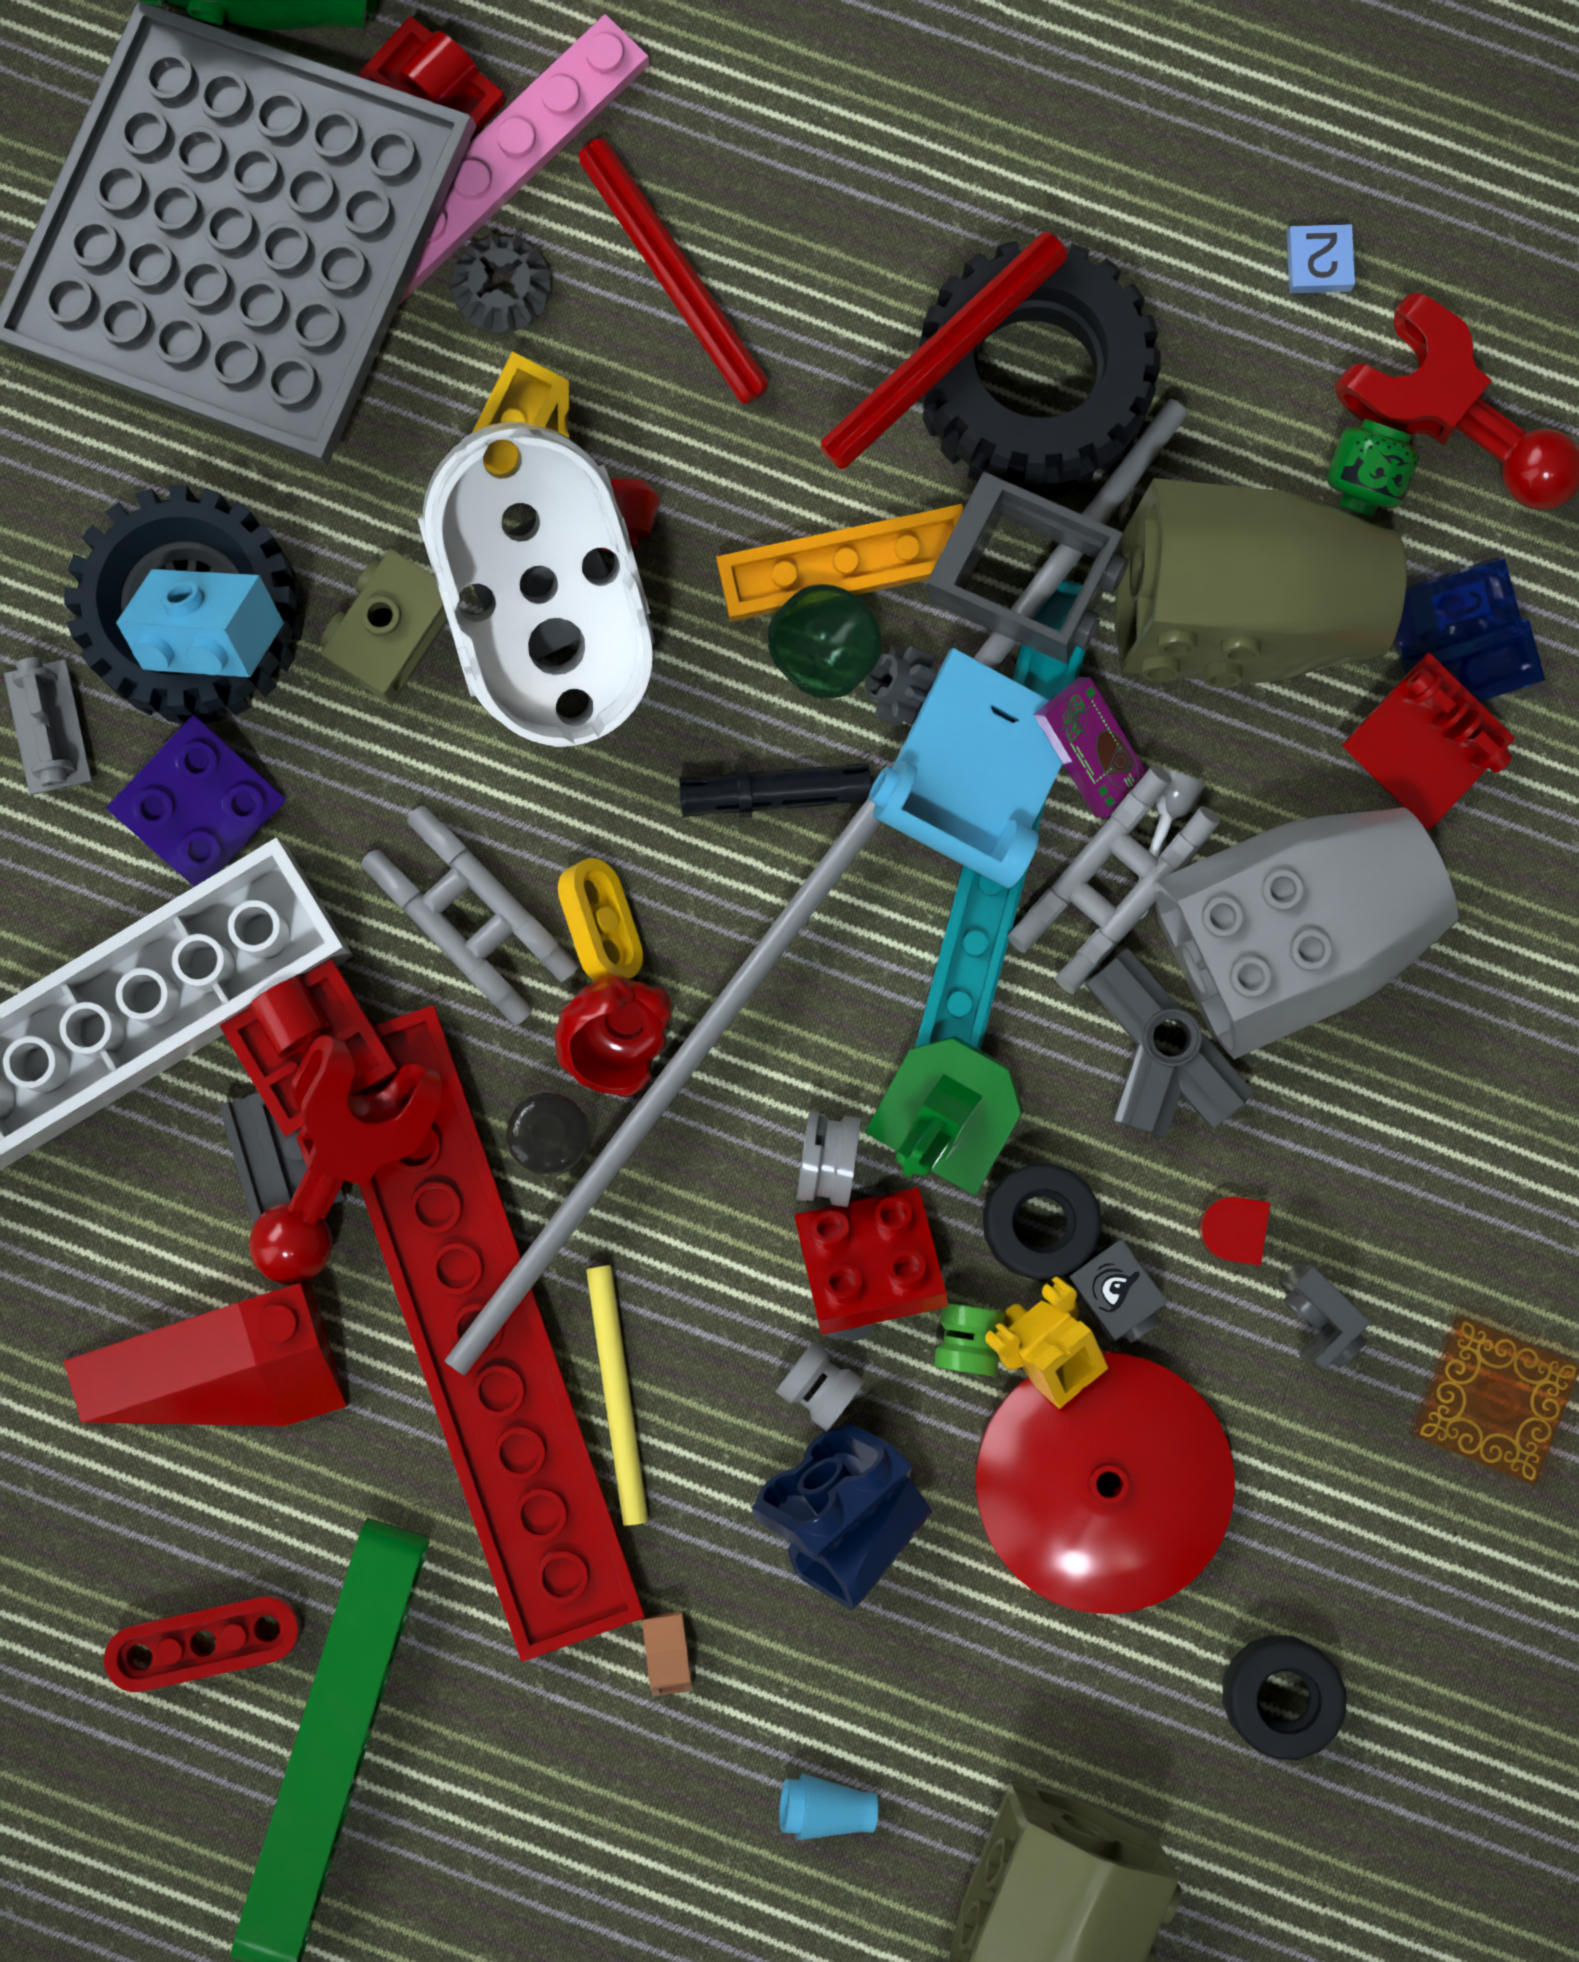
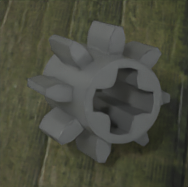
M893 646L890 648L889 654H883L874 660L866 675L865 689L867 699L879 703L876 708L875 717L897 726L903 721L911 725L914 724L938 674L937 671L930 669L934 660L933 655L912 646L906 651Z

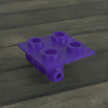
M192 714L105 808L195 887L220 872L286 799Z

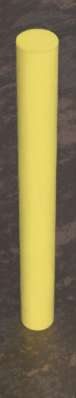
M608 1265L588 1268L586 1273L623 1526L649 1522L612 1267Z

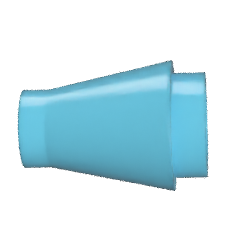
M804 1773L800 1775L799 1779L784 1780L779 1808V1823L782 1833H793L798 1841L856 1832L874 1833L878 1819L877 1793L863 1792Z

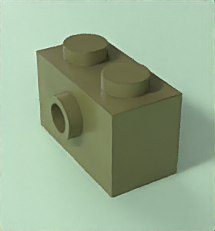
M389 548L381 562L373 559L360 575L355 588L360 594L348 612L345 614L339 611L328 623L321 637V643L325 647L320 654L329 667L393 706L448 620L435 576Z

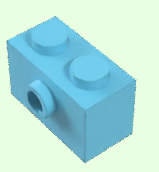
M152 569L116 622L134 657L144 670L251 677L284 624L260 575Z

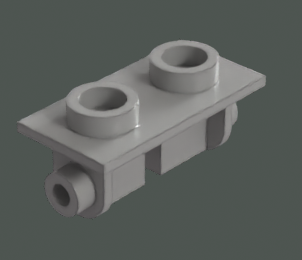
M30 657L17 661V670L4 673L29 795L92 782L67 660L42 664L40 657Z

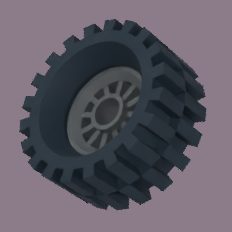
M169 485L170 499L161 501L151 488L135 494L141 507L140 509L129 514L122 504L118 502L105 511L115 523L105 534L92 524L82 537L92 551L87 559L73 554L68 571L76 578L78 586L77 588L64 587V605L75 615L76 619L67 622L71 637L83 648L84 651L80 655L87 665L122 699L125 698L136 709L150 716L155 711L168 722L184 724L185 715L194 714L204 724L219 721L217 710L228 707L236 716L251 708L245 697L254 690L258 689L265 698L277 687L270 678V675L277 666L288 672L295 659L288 646L291 639L301 641L304 625L296 614V608L304 607L302 592L293 578L296 574L288 558L264 524L260 525L253 513L238 501L232 507L221 493L204 488L202 499L196 498L187 485ZM187 567V571L202 572V568L209 570L208 572L260 575L284 624L251 677L153 671L141 668L116 622L152 569L179 571L178 569Z

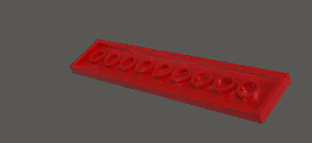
M431 1005L377 1024L374 1028L399 1070L403 1065L413 1063L434 1069L439 1073L443 1097L438 1113L419 1149L399 1161L385 1164L376 1170L367 1187L359 1185L520 1660L524 1662L643 1619L646 1614L533 1286L465 1376L444 1361L522 1258L437 1008ZM396 1074L362 1095H371L385 1089Z

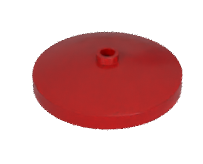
M1101 1352L1108 1369L1087 1387L1085 1386L1081 1392L1060 1409L1035 1388L1028 1376L1020 1381L1004 1397L987 1423L980 1441L975 1465V1495L980 1520L988 1540L1006 1567L1022 1583L1047 1600L1066 1608L1096 1614H1118L1144 1609L1168 1599L1191 1583L1204 1570L1219 1548L1229 1525L1235 1494V1474L1231 1451L1222 1426L1206 1401L1190 1384L1172 1371L1147 1359L1128 1354ZM1105 1472L1116 1474L1120 1481V1485L1114 1488L1112 1496H1102L1097 1490V1480Z

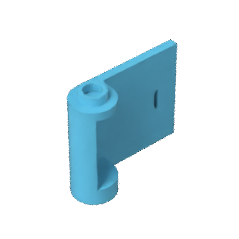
M951 648L893 767H884L870 790L868 800L875 804L873 817L1007 889L1013 887L1022 877L1034 856L1039 834L1031 828L1063 764L1033 715L1050 700L957 649Z

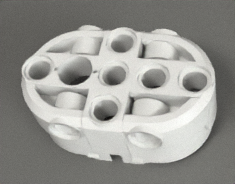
M505 422L487 426L463 438L462 442L452 448L440 462L425 494L423 517L417 518L433 573L436 574L434 575L468 690L470 696H476L493 717L511 731L528 740L554 747L588 743L610 733L631 715L646 691L652 669V644L655 641L648 616L650 610L625 521L617 507L605 466H598L575 442L554 430L538 425L525 424L524 422ZM502 439L513 442L518 449L516 465L510 471L503 474H495L488 471L483 465V455L488 445ZM515 503L531 505L536 511L534 527L530 532L522 536L510 535L502 529L501 519L503 513L509 506ZM595 548L611 550L615 557V564L608 576L593 580L587 578L582 573V562L589 551ZM541 565L552 570L554 582L547 594L541 597H530L520 591L521 576L527 569ZM470 584H482L492 590L493 599L491 606L479 615L466 614L458 607L459 593ZM562 618L569 620L580 630V644L577 653L570 661L560 666L540 664L529 655L528 642L531 633L538 624L547 619ZM569 689L583 690L589 696L587 709L581 715L574 718H566L556 712L558 698Z

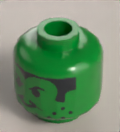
M1365 418L1361 427L1354 426L1345 429L1341 434L1326 474V480L1330 487L1343 493L1338 505L1371 517L1375 516L1378 506L1390 509L1400 506L1406 497L1420 458L1418 451L1409 445L1412 435Z

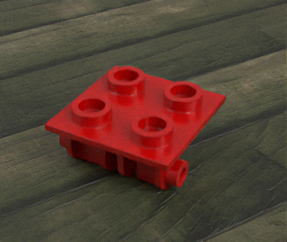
M1427 652L1341 744V747L1400 805L1411 811L1427 831H1430L1488 768L1493 773H1498L1509 764L1513 755L1507 748L1516 738L1430 652Z

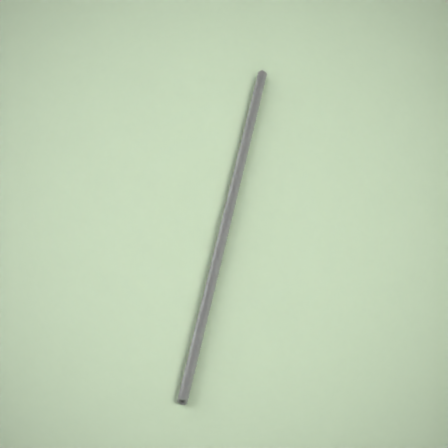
M1174 399L1167 400L1082 515L1104 525L1108 522L1187 417L1188 411L1182 404ZM1060 543L1010 610L1034 620L1083 553ZM993 631L973 659L996 671L1017 642ZM867 799L446 1357L444 1361L463 1376L468 1373L881 824V821L873 817L874 803Z

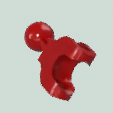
M1412 293L1407 295L1396 307L1394 315L1396 334L1417 355L1418 370L1409 376L1391 377L1367 364H1355L1343 372L1335 382V391L1340 403L1362 422L1365 418L1410 435H1428L1443 446L1456 430H1459L1503 463L1502 475L1507 491L1518 503L1534 510L1557 508L1567 503L1579 490V446L1568 435L1553 429H1538L1526 433L1484 402L1482 398L1492 379L1476 367L1473 359V341L1467 324L1424 294Z
M326 1035L315 1039L292 1081L295 1103L302 1114L304 1122L296 1140L307 1170L291 1201L274 1205L263 1212L255 1221L249 1236L250 1256L255 1267L262 1275L279 1284L295 1285L313 1279L324 1269L331 1256L333 1243L331 1230L325 1218L343 1182L348 1181L367 1187L376 1170L387 1163L399 1161L420 1148L438 1113L443 1097L441 1079L436 1070L413 1063L403 1065L385 1089L371 1095H354L349 1091L356 1071L354 1059L348 1050L346 1042Z

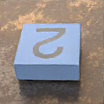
M1352 225L1289 227L1287 232L1289 293L1351 292L1355 286Z

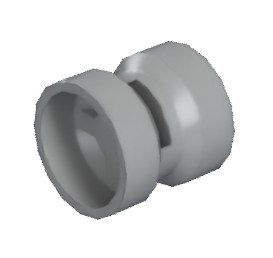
M813 1341L775 1392L790 1404L800 1403L810 1410L811 1420L827 1432L853 1399L865 1380L851 1369L840 1370L830 1362L829 1353ZM824 1373L826 1378L814 1394L808 1393L820 1375Z

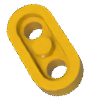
M596 858L585 859L567 868L559 878L558 895L582 968L595 982L602 976L622 975L628 979L634 977L641 969L643 950L617 874L607 863Z

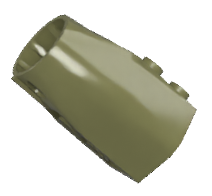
M1159 478L1153 479L1123 531L1122 556L1128 558L1129 562L1116 590L1114 602V629L1122 673L1141 674L1145 680L1152 682H1169L1177 678L1204 680V683L1211 687L1229 688L1240 683L1271 682L1350 662L1381 658L1388 652L1395 639L1403 612L1407 575L1405 549L1402 539L1396 531L1368 523L1321 502L1280 490Z
M1010 1781L962 1900L948 1962H1155L1156 1948L1152 1945L1161 1923H1170L1177 1911L1181 1897V1886L1178 1884L1179 1878L1155 1835L1071 1795Z

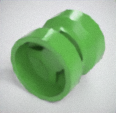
M948 1303V1307L941 1310L940 1323L945 1328L943 1342L935 1349L933 1367L996 1377L999 1356L986 1343L985 1336L989 1330L994 1334L998 1332L995 1325L998 1323L1004 1324L1006 1312ZM966 1333L975 1334L974 1340L965 1339Z

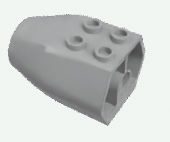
M1405 807L1325 815L1292 821L1247 839L1160 878L1153 883L1158 922L1211 1036L1233 1059L1352 1007L1375 994L1413 963L1458 921L1455 893L1442 858L1421 822Z

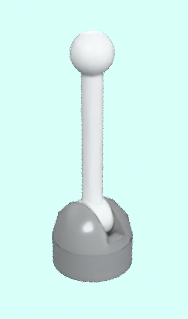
M1165 768L1161 769L1171 777L1172 781L1153 806L1161 816L1149 848V852L1157 859L1161 855L1172 820L1182 818L1194 810L1205 785L1201 780ZM1148 910L1146 911V913H1145L1140 919H1142V918H1144V917L1146 916V914L1148 913Z

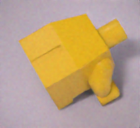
M1054 1277L1051 1279L1055 1284L1051 1287L1046 1283L1042 1288V1296L1051 1304L1041 1300L1029 1311L1020 1304L1011 1305L1005 1311L1004 1324L998 1323L995 1325L998 1330L995 1334L989 1330L986 1333L985 1341L998 1353L1001 1363L1005 1368L1015 1370L1022 1367L1035 1388L1060 1409L1081 1392L1085 1386L1087 1387L1105 1372L1108 1367L1092 1330L1083 1322L1076 1321L1079 1317V1306L1075 1300L1077 1296L1076 1290L1061 1277Z

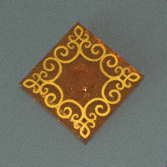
M1457 1316L1410 1435L1526 1484L1535 1486L1578 1377L1579 1364L1463 1316Z

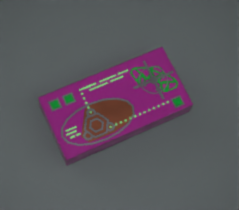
M1078 677L1033 715L1094 816L1108 818L1127 794L1133 790L1146 771L1092 679Z

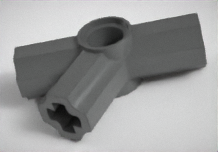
M1125 948L1084 984L1137 1044L1112 1121L1166 1138L1181 1094L1207 1125L1214 1129L1245 1104L1255 1093L1205 1037L1195 1018L1186 1011H1183L1128 948ZM1164 1020L1177 1023L1182 1028L1185 1036L1183 1048L1173 1057L1160 1053L1153 1041L1155 1028Z

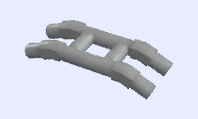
M1152 765L1133 790L1127 794L1111 814L1106 823L1055 883L1047 889L1024 918L1007 935L1010 944L1023 953L1027 952L1039 937L1062 915L1070 903L1095 922L1099 928L1055 976L1059 986L1070 994H1074L1094 974L1155 902L1153 883L1160 878L1185 868L1221 822L1220 818L1212 810L1201 806L1158 859L1132 838L1129 833L1142 821L1172 781L1171 777L1158 766ZM1112 854L1141 878L1117 907L1088 884L1089 880Z
M420 806L411 812L407 823L451 870L423 895L380 850L369 852L363 858L361 866L514 1026L519 1025L530 1015L532 1007L485 958L509 935L514 933L560 982L568 979L577 970L578 963L427 807ZM470 887L495 915L467 941L441 913Z

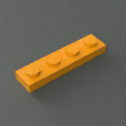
M958 504L716 556L729 621L744 620L928 580L963 512V506Z

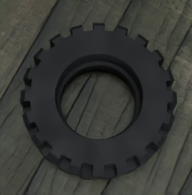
M1016 240L998 245L996 256L992 260L988 261L984 254L979 253L965 262L963 275L960 278L951 275L939 289L936 305L929 306L923 322L919 348L1022 252ZM1072 243L1065 263L917 401L923 404L922 420L929 435H939L942 440L941 452L952 464L962 459L970 466L968 472L970 478L979 481L984 471L1022 488V485L1037 486L1038 496L1057 494L1061 483L1070 482V485L1075 489L1091 482L1096 470L1108 471L1121 459L1125 447L1132 445L1157 389L1155 382L1160 372L1161 352L1154 348V344L1158 336V330L1153 315L1147 314L1143 316L1141 313L1145 298L1137 286L1129 284L1123 289L1118 283L1121 269L1107 258L1098 267L1087 261L1090 249ZM1022 321H1041L1061 327L1082 343L1092 359L1095 367V380L1092 391L1085 402L1079 407L1053 417H1030L1011 411L989 394L978 376V354L984 341L1002 327Z

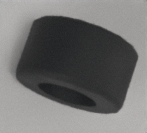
M1051 1163L1027 1165L1003 1177L989 1194L982 1215L984 1238L994 1258L1010 1272L1033 1280L1062 1277L1080 1268L1095 1251L1102 1229L1100 1205L1090 1185L1072 1170ZM1044 1196L1055 1200L1061 1205L1066 1214L1067 1225L1064 1235L1057 1243L1049 1247H1037L1029 1244L1021 1237L1017 1229L1019 1209L1026 1201L1034 1197Z
M1268 1635L1248 1643L1232 1658L1223 1678L1222 1704L1230 1725L1253 1749L1274 1759L1300 1760L1322 1751L1337 1736L1346 1716V1688L1338 1668L1321 1650L1293 1636ZM1280 1671L1299 1675L1308 1689V1704L1305 1711L1297 1719L1289 1722H1276L1268 1718L1262 1711L1259 1703V1691L1263 1682L1270 1675Z

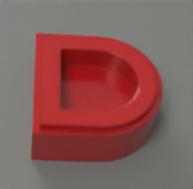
M1226 1197L1210 1204L1203 1212L1199 1223L1200 1239L1206 1250L1214 1257L1224 1261L1261 1266L1270 1202L1241 1197Z

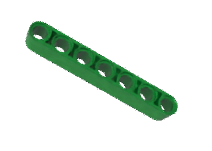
M370 1518L365 1520L361 1528L230 1953V1959L238 1962L302 1961L424 1564L430 1540L429 1536Z

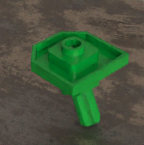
M957 1036L916 1046L909 1050L864 1133L897 1151L895 1159L904 1166L901 1171L904 1176L908 1178H913L915 1174L928 1176L932 1171L976 1196L1024 1110L1011 1067Z

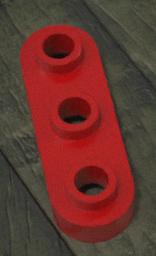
M263 1595L134 1624L116 1633L109 1641L104 1653L105 1671L109 1679L120 1689L128 1692H144L276 1662L288 1655L297 1645L302 1630L300 1615L294 1605L285 1598L277 1595ZM263 1616H272L279 1622L280 1633L276 1639H266L260 1634L258 1625ZM200 1630L211 1632L216 1639L215 1650L210 1654L202 1653L196 1647L195 1637ZM136 1645H144L150 1649L152 1662L148 1668L138 1667L133 1662L132 1650Z

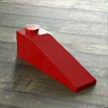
M298 1283L64 1360L81 1423L288 1426L348 1407L312 1283Z

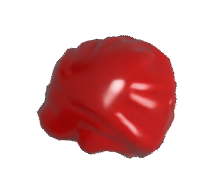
M622 975L599 977L595 983L585 986L560 1012L554 1032L556 1057L559 1064L581 1085L595 1092L630 1097L644 1089L647 1082L651 1079V1065L654 1057L662 1052L666 1046L667 1039L664 1031L674 1010L670 994L664 987H651L641 981H633Z

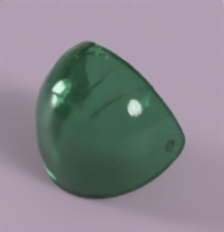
M818 584L801 589L776 612L768 628V649L776 667L802 692L820 699L839 698L853 691L874 669L881 653V634L877 621L870 609L857 596L834 585Z

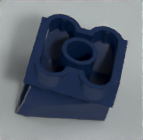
M845 1422L842 1426L831 1428L816 1437L807 1447L804 1453V1460L794 1469L785 1470L767 1481L760 1489L756 1503L751 1507L758 1523L792 1542L787 1550L791 1564L798 1577L850 1610H853L866 1598L932 1514L931 1508L910 1479L912 1466L889 1442L848 1422Z

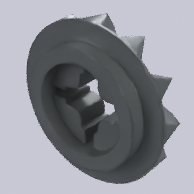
M490 233L486 239L476 244L468 243L464 254L457 263L453 264L451 291L455 304L460 313L471 324L482 330L493 333H508L520 330L531 324L542 313L548 302L551 290L548 267L538 248L534 249L518 235L503 237ZM487 265L492 270L495 268L501 274L507 273L510 269L512 271L516 270L510 278L516 300L509 293L505 294L500 289H496L491 293H485V290L490 285L486 271Z

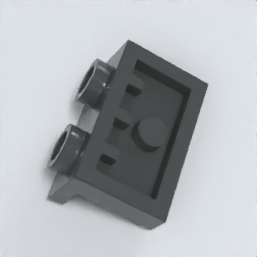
M1296 1263L1279 1280L1290 1292L1283 1299L1286 1306L1308 1327L1314 1326L1320 1331L1298 1354L1308 1364L1323 1370L1332 1363L1341 1368L1349 1362L1365 1345L1367 1340L1360 1333L1371 1322L1314 1266Z

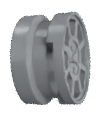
M809 1110L796 1200L813 1201L816 1196L829 1198L831 1205L848 1207L861 1118L844 1115L841 1121L827 1120L825 1114Z

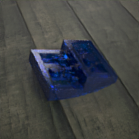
M1495 557L1406 587L1401 621L1393 641L1405 675L1427 652H1430L1479 702L1545 680L1530 620L1521 618L1505 558Z

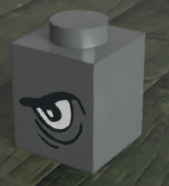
M1122 1239L1114 1240L1086 1260L1080 1268L1064 1276L1066 1282L1076 1290L1077 1297L1108 1340H1117L1124 1335L1130 1343L1134 1342L1161 1322L1155 1311L1168 1303Z

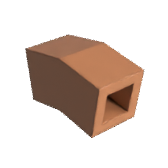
M683 1610L646 1615L642 1619L649 1685L653 1697L693 1691Z

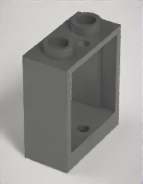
M983 471L927 581L930 603L1068 664L1076 646L1086 650L1097 630L1101 614L1094 612L1103 592L1107 591L1114 594L1125 574L1129 559L1122 556L1123 533ZM1001 517L1096 559L1060 632L965 590Z

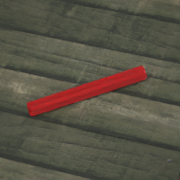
M597 138L585 145L578 153L581 166L739 402L748 404L760 398L768 390V379L608 141L604 138Z
M1051 232L1041 233L822 439L820 449L824 456L837 468H847L1065 263L1068 251L1063 243Z

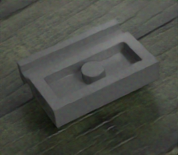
M259 1092L233 1102L219 1104L253 1224L263 1212L272 1206L290 1202L307 1170L296 1140L300 1132L290 1138L284 1137ZM343 1184L332 1206L348 1201Z

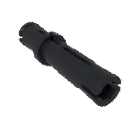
M868 762L768 772H749L748 767L735 768V773L679 777L682 818L721 813H739V818L752 817V812L770 809L865 803L872 788Z

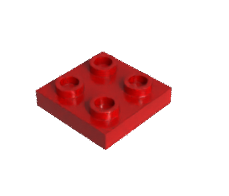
M411 15L356 75L471 115L476 128L470 142L506 103L504 92L478 72L475 63L462 47L440 31H435L432 34Z
M332 959L302 977L289 978L269 988L249 1004L250 1008L220 1025L281 1132L287 1138L300 1132L304 1123L302 1114L295 1103L292 1081L310 1046L319 1036H331L346 1042L348 1050L354 1059L356 1071L349 1091L351 1094L362 1095L399 1072L397 1065L336 962Z
M919 1187L849 1202L848 1207L835 1205L794 1214L821 1335L948 1307L947 1293Z

